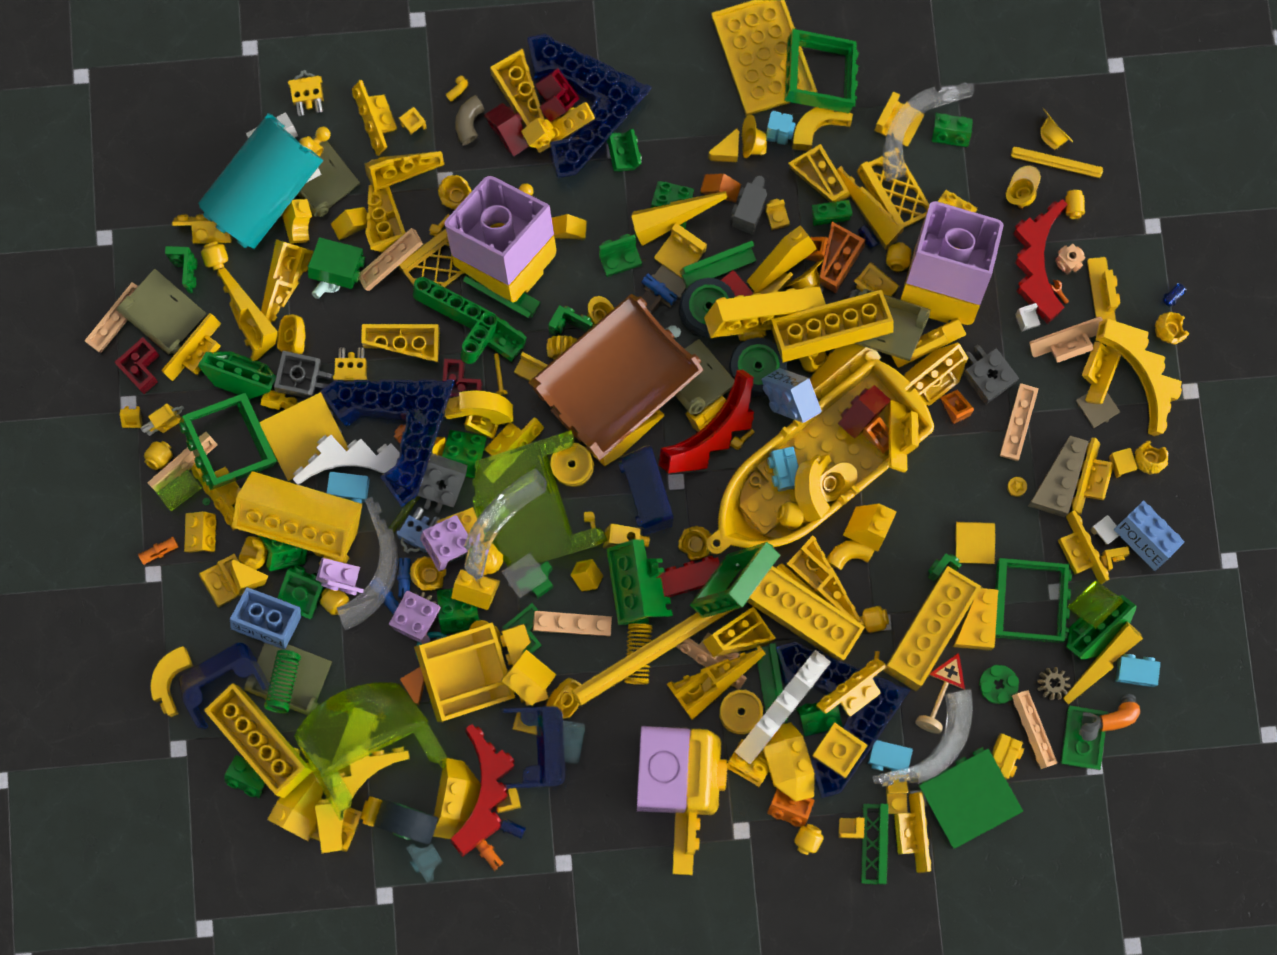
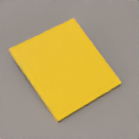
M321 392L259 422L288 481L295 477L293 473L301 466L305 468L310 464L308 460L313 455L317 454L319 456L321 454L316 447L319 445L317 442L324 435L327 437L332 435L346 452L349 450L342 435L343 433Z

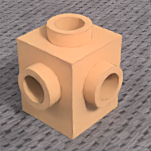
M1072 244L1067 247L1065 245L1057 252L1059 255L1055 262L1066 275L1072 271L1075 273L1083 266L1084 252L1078 246L1076 247Z

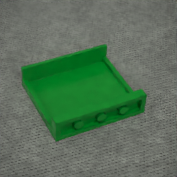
M982 747L972 752L974 756L967 760L966 757H963L955 762L957 766L951 769L949 766H946L938 771L940 775L934 778L930 775L921 780L922 784L919 788L923 792L953 849L1024 812L989 748L984 750Z

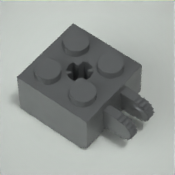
M762 176L755 177L752 184L747 182L746 187L741 188L738 195V204L734 205L731 212L730 220L733 221L732 227L753 235L765 207L767 192L764 189L765 180Z
M977 344L974 346V349L981 359L977 361L972 353L967 351L966 355L972 366L965 370L964 376L986 405L1015 385L1019 377L997 348L986 354ZM989 374H992V375L994 376V378H993V377L989 378L988 375H989Z
M282 351L274 389L278 393L308 399L314 396L315 389L330 391L331 386L317 383L318 378L332 380L333 375L320 371L321 360L318 358ZM297 372H300L302 377L295 378L293 375H297Z
M431 453L417 493L418 496L426 498L423 509L428 510L431 500L438 502L435 507V513H440L443 504L454 508L466 476L468 465Z

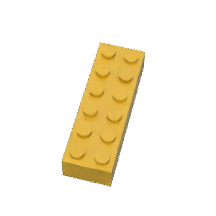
M807 286L798 290L791 288L783 292L775 290L767 294L755 293L745 297L738 295L729 299L726 297L719 298L715 301L704 319L710 338L772 330L771 319L826 305L820 287Z
M882 289L771 319L772 333L782 362L893 333V318Z
M232 683L204 710L275 795L285 798L313 771L240 686Z

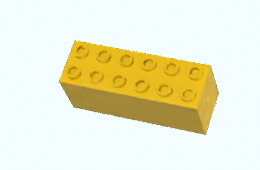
M252 471L236 497L232 528L344 560L358 532L362 504Z
M774 566L771 567L747 600L749 604L836 660H845L865 628Z
M947 566L883 672L917 691L925 682L982 586Z

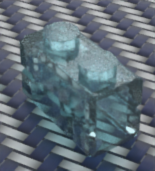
M562 720V725L558 724L556 736H559L558 744H554L552 755L556 756V761L579 764L585 724Z

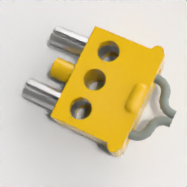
M306 70L301 71V74L297 75L294 80L288 81L293 104L297 107L298 116L304 115L303 104H306V109L309 110L313 109L312 103L315 102L316 112L319 113V109L320 113L323 111L321 101H324L321 87L322 79L320 76L307 73ZM303 74H305L306 76H311V77H307V78L298 79V78L302 77Z
M340 347L338 358H335L333 381L335 384H340L342 387L347 388V391H353L354 388L359 387L361 384L368 383L367 361L364 358L363 347L358 348L357 358H355L354 352H349L348 358H345V348ZM344 384H357V385H353L351 388H349V386L344 385Z
M165 404L148 416L151 421L141 427L142 432H146L149 436L158 430L163 433L179 423L181 419L179 414L184 407L173 408L169 404Z

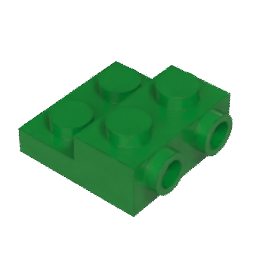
M295 565L287 570L277 599L300 607L301 616L312 619L325 587L321 586L322 582L316 580L317 573H312L311 575L305 572V568Z

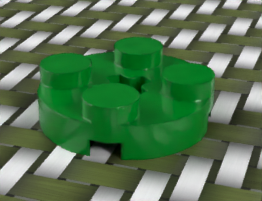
M994 665L985 670L980 677L979 686L981 694L990 703H1007L1013 699L1012 695L1017 694L1019 679L1010 668L1003 665ZM1002 680L1004 688L997 690L994 681Z

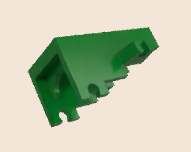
M630 540L607 548L618 625H629L631 623L649 624L648 617L673 616L672 610H667L666 604L671 603L670 597H664L661 578H656L664 572V568H658V564L663 563L662 558L647 559L644 540Z

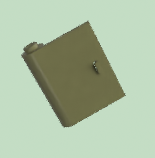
M328 141L320 142L319 144L324 148L320 155V158L324 161L318 167L321 175L307 182L298 193L301 199H308L310 211L315 217L326 215L330 207L361 184Z
M156 269L116 309L168 355L171 353L176 354L181 348L180 343L207 314Z
M864 289L863 292H859L858 296L874 291ZM884 295L893 318V333L855 344L910 361L928 321L930 309Z
M700 339L686 347L685 350L691 355L696 354L701 360L700 365L703 371L675 395L690 414L700 413L709 404L730 391L734 384L732 376Z
M264 643L254 671L246 681L244 691L264 699L267 698L266 694H268L267 690L269 689L268 686L272 677L271 673H273L272 669L276 660V652L283 649ZM288 644L285 650L296 652L301 656V660L298 662L299 666H297L298 670H296L297 674H295L297 678H295L294 690L291 691L293 694L290 695L292 698L290 699L289 709L310 716L312 713L315 714L318 709L319 703H317V700L333 661ZM280 660L281 662H284V663H289V664L297 665V663H294V662H289V661H285V660ZM278 664V665L283 666V667H288V668H292V669H297V668H295V667H293V666ZM279 669L290 673H296L292 670ZM278 673V674L284 675V676L295 677V676L290 675V674ZM277 677L282 680L293 681L291 679ZM276 681V682H278V683H280V684L292 685V684H290V683H286V682H282V681ZM274 685V686H276V687L283 688V689H291V688H289V687H284V686H280V685ZM274 689L275 691H278V692H282V693H286V694H291L290 692H287V691ZM274 694V695H276V696H280V697H284V698H290V697H288V696H286V695ZM272 698V699H275V700H278V701H282V702H289V701L284 700V699Z

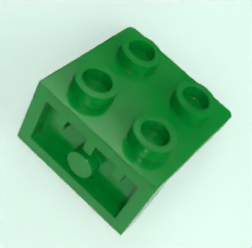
M658 181L651 208L692 198L694 189ZM687 221L680 224V226L685 229Z
M625 234L619 240L613 242L612 240H607L599 246V258L606 277L642 266L636 248L635 234L631 236L630 234Z
M166 246L165 254L174 266L183 267V286L188 293H193V288H196L194 270H197V258L194 257V253L191 252L189 247Z
M559 305L548 324L549 334L552 336H557L558 333L561 334L565 329V322L584 332L590 330L593 327V323L589 317L585 315L579 316L574 313L575 311L572 308Z
M449 430L442 457L468 465L465 477L479 479L481 459L487 437Z
M259 536L269 552L266 565L269 571L305 564L306 549Z
M453 588L437 590V601L441 607L438 614L442 634L469 630L470 626L479 620L476 606L451 598Z

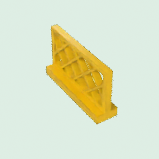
M898 150L860 165L856 172L867 191L888 213L890 212L893 215V219L898 224L902 223L905 228L926 217L927 212L923 214L915 212L917 204L924 206L926 211H928L929 203ZM895 156L898 161L897 167L887 164L888 159ZM872 166H882V174L875 173ZM886 168L896 171L894 179L884 176ZM898 172L906 175V183L896 180ZM883 180L892 183L891 190L883 188ZM895 184L905 187L903 194L893 191ZM908 188L916 192V198L906 196ZM892 196L902 199L900 206L892 203ZM904 200L914 203L912 210L903 207ZM901 211L911 214L910 220L903 222L900 217Z
M446 229L411 254L398 266L413 286L416 278H413L409 272L414 268L422 269V277H424L425 269L436 271L435 281L433 282L443 287L448 286L464 273L461 270H452V256L440 255L441 248L444 245L449 246ZM428 257L437 258L436 268L425 266ZM439 258L451 259L449 270L438 268ZM438 271L449 273L446 282H437Z

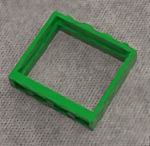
M792 29L787 39L784 101L849 113L852 107H855L857 96H855L858 80H855L858 72L856 60L859 52L856 50L857 41ZM799 46L846 55L844 98L797 89Z
M246 393L183 415L179 421L180 431L187 438V447L190 451H193L195 464L198 469H201L203 482H206L210 491L245 478L252 471L258 473L271 468L277 462ZM237 404L262 461L217 478L191 421Z
M768 542L727 554L690 606L702 618L742 608L780 554ZM744 569L732 587L726 590L738 572Z
M999 558L997 560L995 590H998L995 637L1063 643L1065 638L1067 639L1069 628L1066 627V619H1069L1070 608H1067V600H1070L1071 597L1068 581H1071L1072 578L1069 564ZM1007 568L1060 572L1056 636L1003 631Z

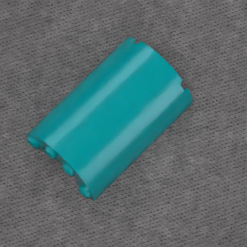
M269 113L198 203L199 207L204 211L203 216L211 222L214 221L217 224L215 227L222 233L228 232L244 248L247 246L253 249L256 248L324 161L313 150L297 141L284 129L285 125Z

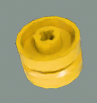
M569 442L562 444L551 456L550 466L552 473L560 483L566 486L577 487L583 485L593 474L594 462L592 456L579 443ZM573 461H575L576 464L574 467L571 468L568 466L569 463H573Z
M748 690L730 692L723 699L719 709V718L722 725L729 732L736 735L750 733L763 717V706L760 699ZM738 709H744V715H739Z

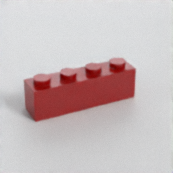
M708 556L702 558V562L699 563L690 561L684 563V567L676 569V566L666 568L665 572L656 577L662 580L664 597H673L703 588L720 565L718 557Z

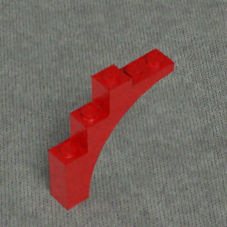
M1063 199L1058 203L1056 201L1047 208L1049 211L1045 215L1041 213L1034 221L1031 218L1026 221L1021 220L1015 226L1016 231L1013 234L1025 247L1016 255L1018 258L1015 264L1027 275L1018 283L1020 286L1017 292L1029 305L1037 304L1035 311L1047 324L1064 309V306L1055 296L1049 284L1044 263L1045 243L1050 227L1068 205Z
M737 370L729 396L716 416L702 430L687 440L661 448L658 466L667 473L707 469L710 451L729 449L732 431L751 429L754 411L749 408L754 377L744 370Z
M473 724L466 728L465 733L473 744L479 759L481 790L472 815L450 840L462 857L500 829L501 824L499 822H501V819L495 812L491 813V810L507 799L508 795L506 792L508 790L502 782L498 783L497 781L513 770V763L515 762L508 752L505 754L501 750L495 754V747L491 742L487 743L485 741L482 730L478 726L475 728Z

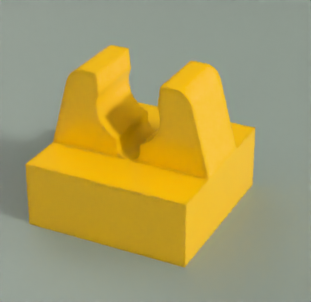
M125 406L124 409L120 410L122 428L142 427L139 406H136V409H129V406Z

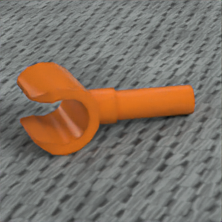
M1052 280L1055 286L1050 284L1052 290L1067 304L1069 301L1061 290L1062 283L1058 280Z

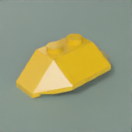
M960 343L932 351L907 371L904 377L910 384L905 387V390L911 392L915 388L925 404L930 406L958 384L964 371L965 363L968 360Z
M791 722L782 724L763 748L773 785L791 797L794 802L813 798L815 773L804 737Z
M444 758L434 816L438 817L433 834L434 837L451 839L470 818L478 802L481 783L464 761Z

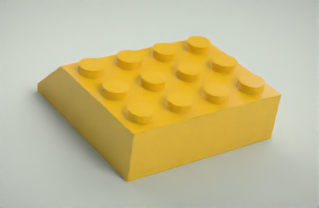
M493 623L414 647L437 722L515 698L514 691L501 681L507 673V668Z

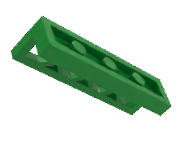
M753 241L683 267L680 270V274L686 288L699 279L716 278L756 262L757 260L752 251L754 247Z
M465 276L463 280L527 318H533L541 303L526 293H523L513 303L492 292L470 276Z
M775 643L761 647L765 655L757 661L765 713L783 691Z
M863 804L864 838L862 839L861 884H887L888 804ZM867 808L879 809L878 818L874 822L867 817ZM872 826L878 831V837L873 842L867 837V831ZM876 841H878V848L874 845ZM871 846L878 852L877 858L872 862L866 856V851ZM871 866L877 871V880L866 879V870Z

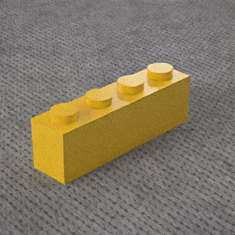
M523 49L490 67L491 75L515 113L518 112L521 116L523 127H527L536 118L544 119L542 110L539 108L540 103Z
M362 324L361 343L363 348H381L438 362L440 329L438 324Z
M855 343L835 348L826 357L827 360L810 378L817 400L820 401L869 360H879L881 357L878 352Z

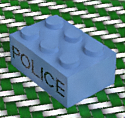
M779 368L761 379L764 385L763 390L769 397V406L773 412L802 423L822 412L809 378Z
M1144 500L1113 529L1154 571L1165 563L1184 543L1180 535L1174 532L1166 521Z
M246 587L230 618L231 629L285 650L301 619V611L298 606Z

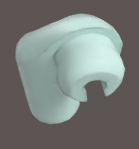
M321 281L313 290L312 295L319 299L324 292H337L340 286Z

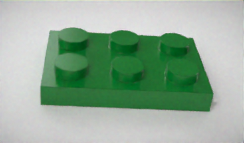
M1069 705L1060 764L1101 770L1106 731L1101 732L1099 729L1097 737L1092 741L1083 740L1079 732L1084 725L1081 723L1083 712L1092 713L1098 717L1108 714V712Z

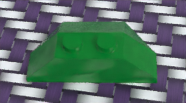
M231 351L206 352L198 364V367L214 386L238 395L246 393L249 399L270 392L277 377L267 364L252 361L251 358Z
M1123 595L1117 596V598L1097 601L1069 627L1067 648L1080 659L1098 657L1126 622L1131 623L1137 606Z

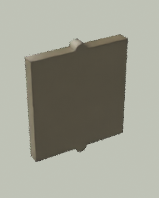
M663 265L655 275H652L660 283H665V287L678 295V298H681V294L686 289L681 277ZM644 287L645 291L648 290L649 292L654 294V292L650 290L648 287ZM662 299V303L667 307L671 308L673 306Z
M1108 392L1102 404L1087 403L1085 401L1087 394L1076 400V403L1093 429L1104 422L1107 423L1110 418L1120 413Z

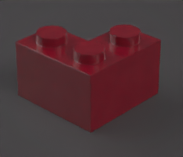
M558 68L543 77L535 85L538 93L546 100L539 108L542 110L543 116L550 122L566 113L580 99Z
M501 103L484 114L491 129L499 135L506 150L513 156L529 147L521 132L524 129L521 124L523 120L518 112L515 113L510 106L507 107Z
M144 337L114 362L143 394L158 382L146 368L160 355Z
M444 359L443 401L448 398L458 397L459 392L482 391L481 379L464 378L465 364L460 359Z
M875 385L869 390L865 388L850 402L852 407L850 409L847 407L841 413L842 419L838 425L856 439L863 432V429L885 409L891 399Z

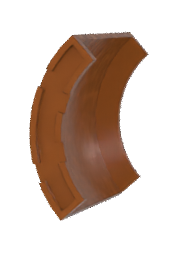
M630 294L528 382L542 401L545 400L549 407H553L550 411L579 442L582 441L587 445L586 449L598 460L607 455L703 371L700 365L701 360L696 354L691 355L674 340L675 337L671 331L665 330L646 308L647 303L641 296L636 297L633 294Z

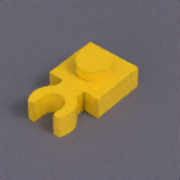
M273 390L264 394L261 399L262 406L277 410L280 407L288 409L297 404L296 398L285 397V394Z

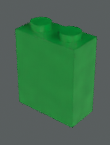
M319 237L308 266V278L352 289L354 283H357L359 280L360 267L363 268L366 257L363 256V248Z

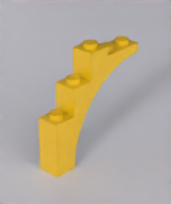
M1110 319L1099 322L1096 341L1108 345L1131 364L1142 382L1149 404L1150 420L1148 434L1152 436L1163 434L1167 428L1166 419L1171 409L1170 402L1178 400L1180 397L1182 381L1161 375L1165 369V357L1145 350L1149 343V332Z
M363 745L351 747L352 750L348 751L351 774L347 775V772L335 773V777H332L335 801L327 798L321 799L319 804H315L322 853L342 850L341 832L343 819L356 791L369 777L380 769L392 763L409 759L408 750H404V747L392 748V752L384 753V750L373 751V755H369L368 748H364Z

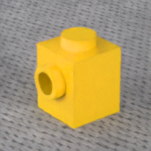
M536 118L521 131L528 145L539 149L549 144L551 139L556 136L551 122L541 118Z

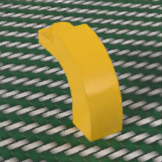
M818 107L811 109L797 124L792 149L811 150L813 134L824 125L850 127L853 113L834 112L833 110Z
M464 391L459 392L458 397L445 399V417L453 419L468 415H479L490 419L495 425L513 422V404L505 397L492 392Z
M828 454L823 456L816 455L810 461L802 462L796 472L795 496L798 507L804 513V518L807 522L822 519L830 508L820 487L821 475L832 461Z
M184 646L165 655L157 664L151 679L152 698L155 702L162 701L160 703L161 709L164 714L167 713L170 717L178 715L170 692L171 682L178 673L193 667L188 651Z

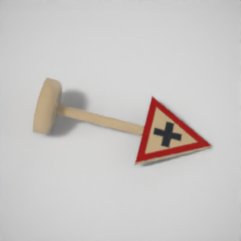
M959 653L929 674L944 681V684L930 717L920 715L916 719V724L928 732L940 734L942 731V724L934 718L948 684L965 690Z

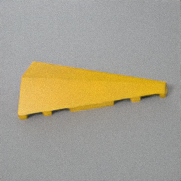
M840 166L837 172L849 190L852 200L884 249L887 250L889 246L897 241L898 235L904 231L903 224H898L893 219V215L890 212L888 213L863 186L859 187L855 183V179L849 176L843 167Z
M726 191L633 211L631 216L634 229L641 245H645L672 230L675 223L680 225L727 198Z
M276 240L261 312L270 323L276 320V314L289 300L299 284L298 280L303 272L308 270V265L314 251Z
M226 268L218 269L217 275L221 277L225 284L223 287L224 292L229 293L231 297L229 304L238 327L246 337L244 342L246 346H250L252 349L251 359L256 361L276 344L278 331Z
M812 536L785 566L829 604L863 625V621H861L840 580L827 561L823 550L818 545L816 538Z
M1127 621L1063 699L1070 704L1113 669V663L1143 639L1142 635Z
M760 646L755 651L747 654L743 652L739 654L740 657L723 660L701 669V672L691 677L686 675L683 677V680L676 683L671 681L667 685L693 720L765 655Z

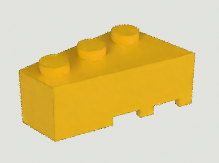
M821 144L788 163L791 170L829 202L843 201L850 197L849 190Z
M980 588L968 608L953 647L992 650L995 648L998 590Z

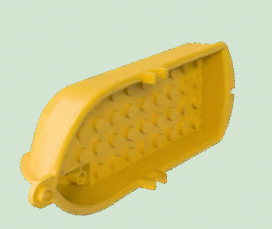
M871 359L818 401L821 413L804 423L793 420L789 426L782 428L778 435L751 455L737 469L724 491L719 509L718 530L708 538L707 549L713 554H720L730 545L749 548L768 542L773 547L791 543L811 532L889 468V449L882 454L862 433L854 439L838 425L842 419L841 413L847 407L849 409L852 407L850 402L865 388L869 390L875 385L891 400L906 405V415L911 411L918 413V438L920 443L934 430V423L930 412L915 388L911 392H907L905 387L910 382L891 366L878 359ZM887 405L878 416H880L889 429ZM794 447L798 467L802 462L810 461L816 455L823 456L827 454L832 461L824 471L840 462L852 464L857 471L855 485L838 499L827 502L830 508L822 519L811 522L806 521L799 528L781 525L780 520L777 519L780 505L788 501L797 503L795 488L779 492L777 487L773 486V469H769L767 457H769L771 451ZM718 541L720 546L715 547L713 542Z

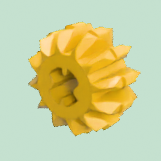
M566 335L552 336L548 339L546 345L548 357L556 359L577 339Z

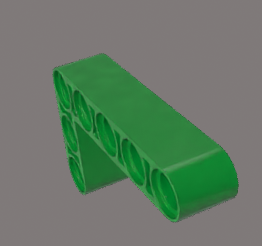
M417 278L413 286L414 299L472 329L462 344L460 358L464 363H474L496 331L497 316L428 278Z

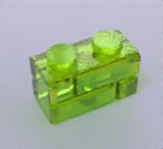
M187 469L180 477L178 476L156 493L167 508L172 511L202 489V487Z

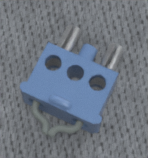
M420 507L417 508L413 516H408L400 531H397V537L401 539V545L404 546V551L407 553L410 551L418 552L419 550L427 553L420 540L422 531L436 525L437 521L440 520L435 516L429 526L427 525L430 520L428 517L424 516L419 521L418 519L424 511ZM404 542L410 544L411 546L417 549L410 548L407 550V545Z

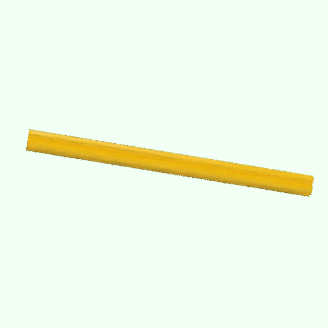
M731 611L702 618L698 613L693 614L572 690L575 700L582 706Z

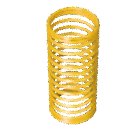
M631 623L628 625L630 631L627 632L629 634L627 642L630 644L626 645L628 647L626 649L628 651L626 653L627 656L634 652L630 651L631 649L638 650L641 648L629 645L644 646L647 644L629 641H652L651 639L631 638V636L649 638L652 635L632 634L630 632L652 633L650 631L653 629L652 625ZM645 665V666L642 667V668H649L650 666H649V665ZM639 669L637 672H649V670ZM633 673V674H631V675H635V676H645V677L650 676L649 674H640V673ZM626 677L624 679V682L629 684L644 685L649 683L647 678Z

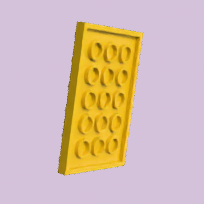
M752 0L711 13L746 116L790 103L784 101L787 39L792 29L795 28L785 0ZM799 46L797 89L817 93L803 50Z

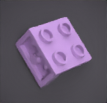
M456 515L423 530L420 538L438 571L445 569L448 561L473 550L475 547Z
M321 558L316 577L317 581L322 582L321 586L336 591L339 588L340 591L356 595L357 592L363 593L364 589L355 586L360 567Z
M406 591L389 625L395 631L422 644L428 643L431 639L427 636V632L441 607L410 591Z

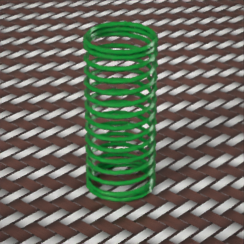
M278 650L264 707L272 712L287 713L289 712V703H291L290 699L292 698L290 695L293 694L291 691L294 690L293 686H295L294 682H296L295 678H297L295 674H297L296 670H298L297 666H299L298 662L301 660V656L290 650ZM280 660H285V661H289V662H294V663H297V665H293V664H289V663H284V662H281ZM278 664L293 666V667H295V668H297V669H292V668H288V667H283V666H280V665H278ZM279 669L292 670L296 673H290ZM278 673L290 674V675H293V676H295V677L284 676V675H280V674H278ZM277 677H283V678L291 679V680H293V681L282 680V679H279V678H277ZM276 681H282V682L290 683V684H292V685L280 684V683H278V682H276ZM274 685H280V686H284V687H289V688H291V689H283V688L276 687V686H274ZM274 689L287 691V692H290L291 694H286V693L278 692V691H275ZM274 694L286 695V696H288V697H290V698H284V697L276 696V695H274ZM272 698L284 699V700H287V701H289V702H282V701H278V700H275V699H272ZM268 705H273V706H276V707L284 708L285 710H283V709H275V708H272V707H270V706H268Z

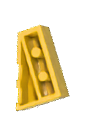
M753 606L702 642L714 658L757 648L758 646H766L776 638Z

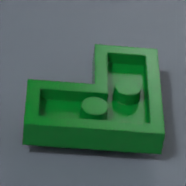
M533 603L502 627L503 630L521 624L525 625L530 644L525 647L522 653L528 650L532 654L542 646L530 631L533 629L534 611H539Z

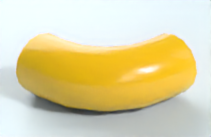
M847 540L835 546L826 559L830 566L842 570L847 561L851 559H861L868 563L875 550L854 540Z

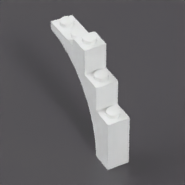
M324 435L317 442L319 445L316 448L321 453L319 456L317 454L313 455L308 460L309 465L305 468L301 466L293 473L295 476L293 481L300 485L311 476L324 470L347 466L363 467L385 474L399 483L406 491L422 479L419 473L391 443L388 446L384 444L377 450L379 454L376 456L362 439L359 441L355 439L347 446L349 450L346 452L332 435L328 437Z
M816 650L813 652L735 753L749 764L753 762L831 663L825 656Z

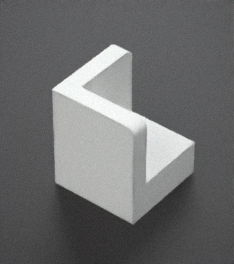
M1036 303L1019 308L1015 315L1021 332L1040 326L1035 311L1037 309Z
M1108 515L1090 529L1094 536L1098 533L1106 544H1109L1119 536L1113 530L1117 525Z

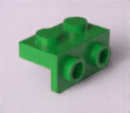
M936 113L932 142L968 147L972 134L973 119Z
M629 129L626 133H609L606 136L614 171L635 170L641 164L642 157L638 150V139L634 129Z
M849 200L812 205L813 226L848 221L850 216H852Z
M497 317L496 331L487 345L512 362L525 347L527 337L520 330L510 326L507 321Z
M945 553L941 560L936 559L928 570L931 573L928 578L935 582L947 566L957 571L961 566L960 560L953 554L948 555Z
M806 703L802 707L797 708L804 736L828 731L834 723L842 727L838 705L828 713L818 709L817 703Z
M236 755L225 773V782L231 788H239L251 797L256 796L260 798L262 795V789L266 783L246 759Z

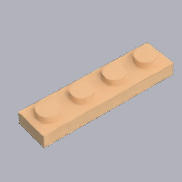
M412 228L360 272L359 280L365 290L370 291L423 245L416 230Z
M133 282L85 339V342L100 354L128 321L116 309L138 287Z
M1019 384L999 456L1019 461L1039 388Z
M207 432L198 437L206 455L217 446V443ZM188 447L184 449L181 454L147 482L159 496L192 468L195 463L193 451H190Z
M534 611L533 631L610 637L612 617Z
M1029 690L1012 695L1014 705L1018 710L1021 723L1026 730L1029 743L1034 750L1040 768L1043 769L1057 764Z

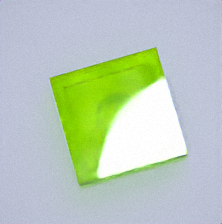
M1095 581L1068 607L1072 612L1096 628L1123 603V600L1108 588Z

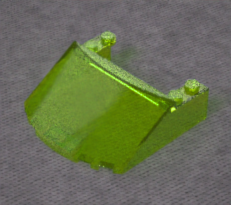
M572 430L476 461V472L473 479V485H475L473 502L476 516L487 542L494 544L498 551L503 553V561L511 571L595 547L607 541L604 531L597 527L572 534L547 455L572 447L574 443Z
M368 683L339 692L317 706L304 719L294 735L339 820L344 819V810L351 806L352 796L338 770L411 733H414L425 755L431 762H438L441 768L446 767L447 756L431 730L428 720L398 683Z

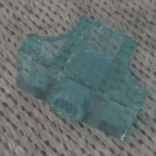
M414 844L407 847L406 849L414 860L411 864L415 871H420L427 883L435 879L434 869L443 860L434 845L431 844L422 849L417 848Z

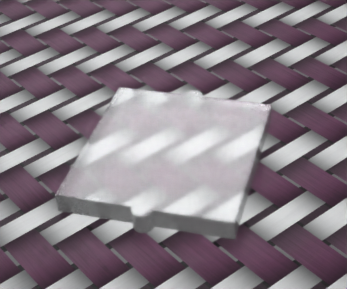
M528 553L502 571L509 582V587L514 589L519 598L548 580L540 568L541 565L537 564L531 553Z

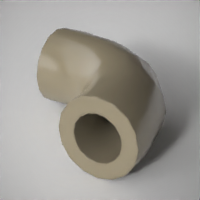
M476 95L470 97L462 104L456 115L455 130L462 145H467L478 137L474 128V120L480 113L484 112V107Z

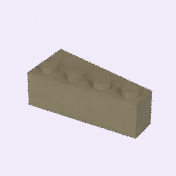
M1069 436L1028 507L1065 517L1069 513L1089 441Z

